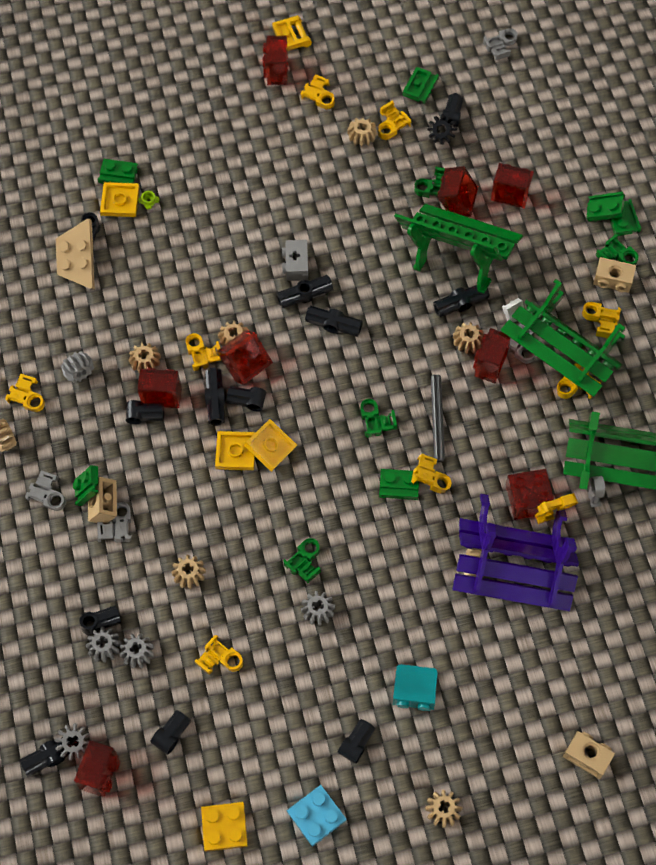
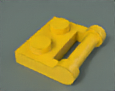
M293 16L272 23V28L283 52L299 47L306 48L312 44L310 37L307 36L301 24L300 16ZM292 26L296 27L301 37L300 39H297Z

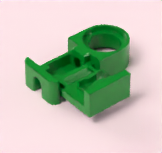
M435 167L434 176H436V179L420 178L415 182L414 192L416 195L426 198L433 195L443 197L447 201L451 186L449 183L451 169ZM425 185L427 189L419 190L418 186Z
M617 234L606 241L605 247L602 250L598 249L596 251V256L599 259L600 257L611 260L617 258L620 262L633 265L637 264L639 258L638 253L631 246L626 248L617 240L619 236ZM630 255L633 256L635 260L633 262H628L625 260V257Z
M373 399L362 401L360 412L362 420H365L367 431H365V437H372V434L381 436L382 430L397 429L394 410H391L388 416H379L376 401ZM366 405H372L374 410L366 412L363 408Z
M313 538L304 540L297 547L298 552L288 561L283 560L284 566L287 569L289 568L293 575H297L298 570V575L307 583L312 581L321 572L319 566L314 568L311 565V561L320 551L318 541ZM308 544H314L316 550L309 553L305 550V547Z

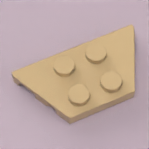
M86 219L56 238L57 275L87 288L95 289L92 220Z

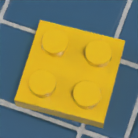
M104 182L100 215L136 217L140 190L139 183Z
M269 419L245 442L244 446L272 472L296 448L297 444Z
M217 431L215 469L254 470L255 456L244 444L256 432Z
M244 802L201 807L205 852L248 847Z

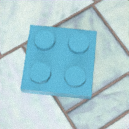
M322 785L318 786L287 810L289 816L312 847L347 821Z

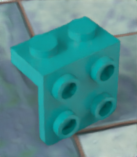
M399 664L396 668L392 705H396L399 708L413 707L422 711L434 710L437 670L435 668Z

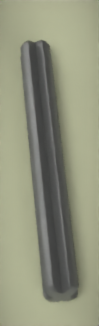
M432 375L431 396L434 458L437 459V462H444L441 376Z

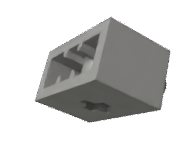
M285 240L286 247L282 248V258H286V263H282L283 274H286L287 281L308 280L307 240Z

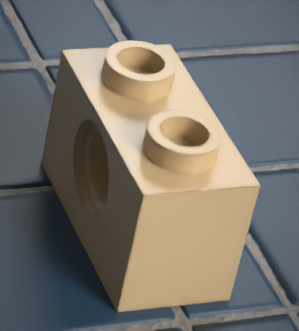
M600 257L593 285L629 293L636 265Z
M98 477V485L95 487L98 493L88 501V522H103V524H107L117 517L116 480Z
M577 731L563 757L596 778L601 779L615 753L611 751L612 749L608 745L595 742L588 733ZM591 749L594 752L595 757H587L585 754V750Z

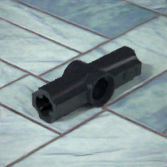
M325 275L311 281L301 280L297 283V286L277 292L276 296L280 307L285 308L299 302L309 303L313 297L332 291L333 285L330 277Z
M477 285L467 289L462 287L454 290L449 296L434 301L433 306L437 316L442 317L457 310L464 312L470 309L473 304L488 299L490 294L488 288L485 293L478 292Z
M314 306L308 307L305 322L322 326L330 333L343 332L357 337L361 332L363 324L362 320L345 316L340 310L330 309L328 311Z
M213 367L205 370V401L208 411V424L219 426L225 423V392L222 383V370Z
M76 736L74 738L69 737L67 740L69 744L67 745L70 748L73 745L77 747L79 744L77 740L79 738ZM55 739L47 741L39 747V750L20 759V764L26 776L29 777L46 767L50 768L62 763L65 757H61V753L65 749L56 750V747L62 745V743L55 742Z

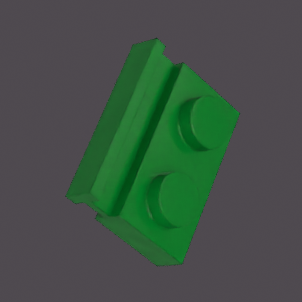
M416 67L403 90L402 96L415 101H422L423 104H426L439 79V75H434L430 71Z
M103 159L98 183H134L139 168L138 163Z
M624 192L589 196L586 215L588 222L623 217Z
M631 199L624 201L623 217L609 219L614 235L623 236L641 231Z
M89 466L74 480L73 489L75 490V497L78 498L75 505L83 506L98 493V490L95 489L98 485V466Z
M381 469L379 498L418 500L419 481H416L414 484L411 482L413 471Z

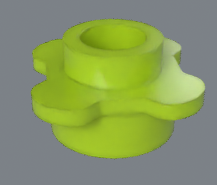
M145 191L138 198V202L143 204L146 209H152V206L160 201L159 197L155 196L152 191Z

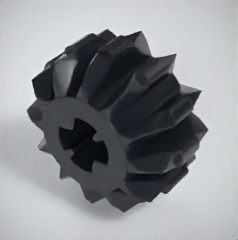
M441 114L440 119L434 116L436 122H429L430 125H433V128H427L428 131H433L429 137H435V143L439 139L442 145L445 140L450 143L451 139L449 136L456 137L452 131L458 130L455 127L452 128L456 121L450 122L451 116L445 119L444 114ZM445 125L444 129H446V132L440 134L439 131L441 130H439V127Z

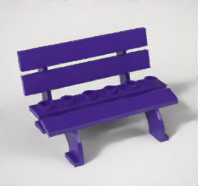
M480 494L481 511L479 521L460 518L459 539L460 545L465 548L482 549L481 556L475 557L459 554L456 568L459 572L475 574L476 577L455 573L452 590L570 611L573 594L558 592V589L575 592L578 576L563 573L562 570L563 566L578 567L579 562L575 553L577 549L575 539L561 537L562 521H567L568 518L565 509L561 511L556 510L552 535L487 523L490 506L489 496ZM488 552H499L507 556L515 555L528 560L537 559L545 563L554 562L557 564L555 571L491 560L487 559ZM483 576L548 587L551 590L485 579Z

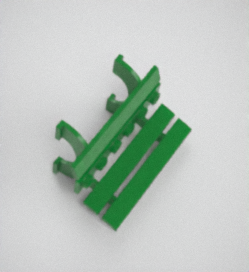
M425 204L419 210L420 213L417 212L413 219L396 213L394 215L402 228L407 230V234L418 248L416 263L413 266L414 270L420 271L426 263L427 250L432 238L469 250L470 255L480 269L477 278V290L481 293H485L492 281L491 278H488L492 260H507L515 247L514 243L517 244L523 238L522 234Z
M555 279L553 281L555 287L542 306L533 301L529 302L526 299L524 303L527 308L524 309L522 306H519L511 316L524 325V329L508 320L500 331L594 397L602 388V385L587 374L590 372L605 383L614 372L612 371L613 368L618 370L622 367L623 364L608 353L619 339L622 341L625 339V335L622 334L625 331V327L618 323L602 348L597 347L550 314L565 296L564 292L560 290L562 283ZM551 324L557 327L558 329L554 330L553 328H551ZM531 330L536 335L541 337L543 340H545L553 347L558 349L560 352L565 354L567 357L575 361L577 364L584 368V371H581L576 366L571 364L569 361L564 359L562 356H560L552 349L547 347L545 344L540 342L538 339L530 335L528 331ZM568 335V336L571 337L573 340H572V341L568 340V339L566 338V336ZM584 346L588 349V352H585L581 347Z
M593 411L590 413L588 422L569 419V432L589 435V441L575 438L568 439L565 457L585 460V464L565 461L563 474L581 477L579 488L587 489L591 477L603 476L604 481L656 490V476L590 465V461L656 472V452L594 442L595 436L656 446V433L598 424L600 413Z

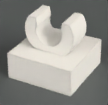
M517 298L514 301H510L509 304L502 306L507 321H517L511 316L519 306L524 308L521 299Z

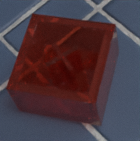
M266 36V43H263V53H266L262 58L263 67H266L263 68V77L267 78V85H288L287 36Z
M499 163L493 182L491 201L525 209L534 171Z
M465 166L445 168L444 175L441 178L440 190L437 194L438 200L442 203L445 210L471 217L478 186Z
M490 328L488 334L484 333L481 340V348L477 350L474 357L473 369H475V377L496 384L509 351L511 341L509 336Z
M249 330L243 331L216 351L234 381L241 384L247 383L273 363L255 332Z
M140 369L137 390L141 402L144 404L163 403L164 408H180L182 386L178 371L173 369Z
M546 469L507 476L505 485L514 520L534 517L539 512L537 507L541 503L554 500Z
M89 740L74 779L75 784L80 790L101 797H105L106 792H110L113 784L111 778L113 773L118 771L121 762L115 749Z

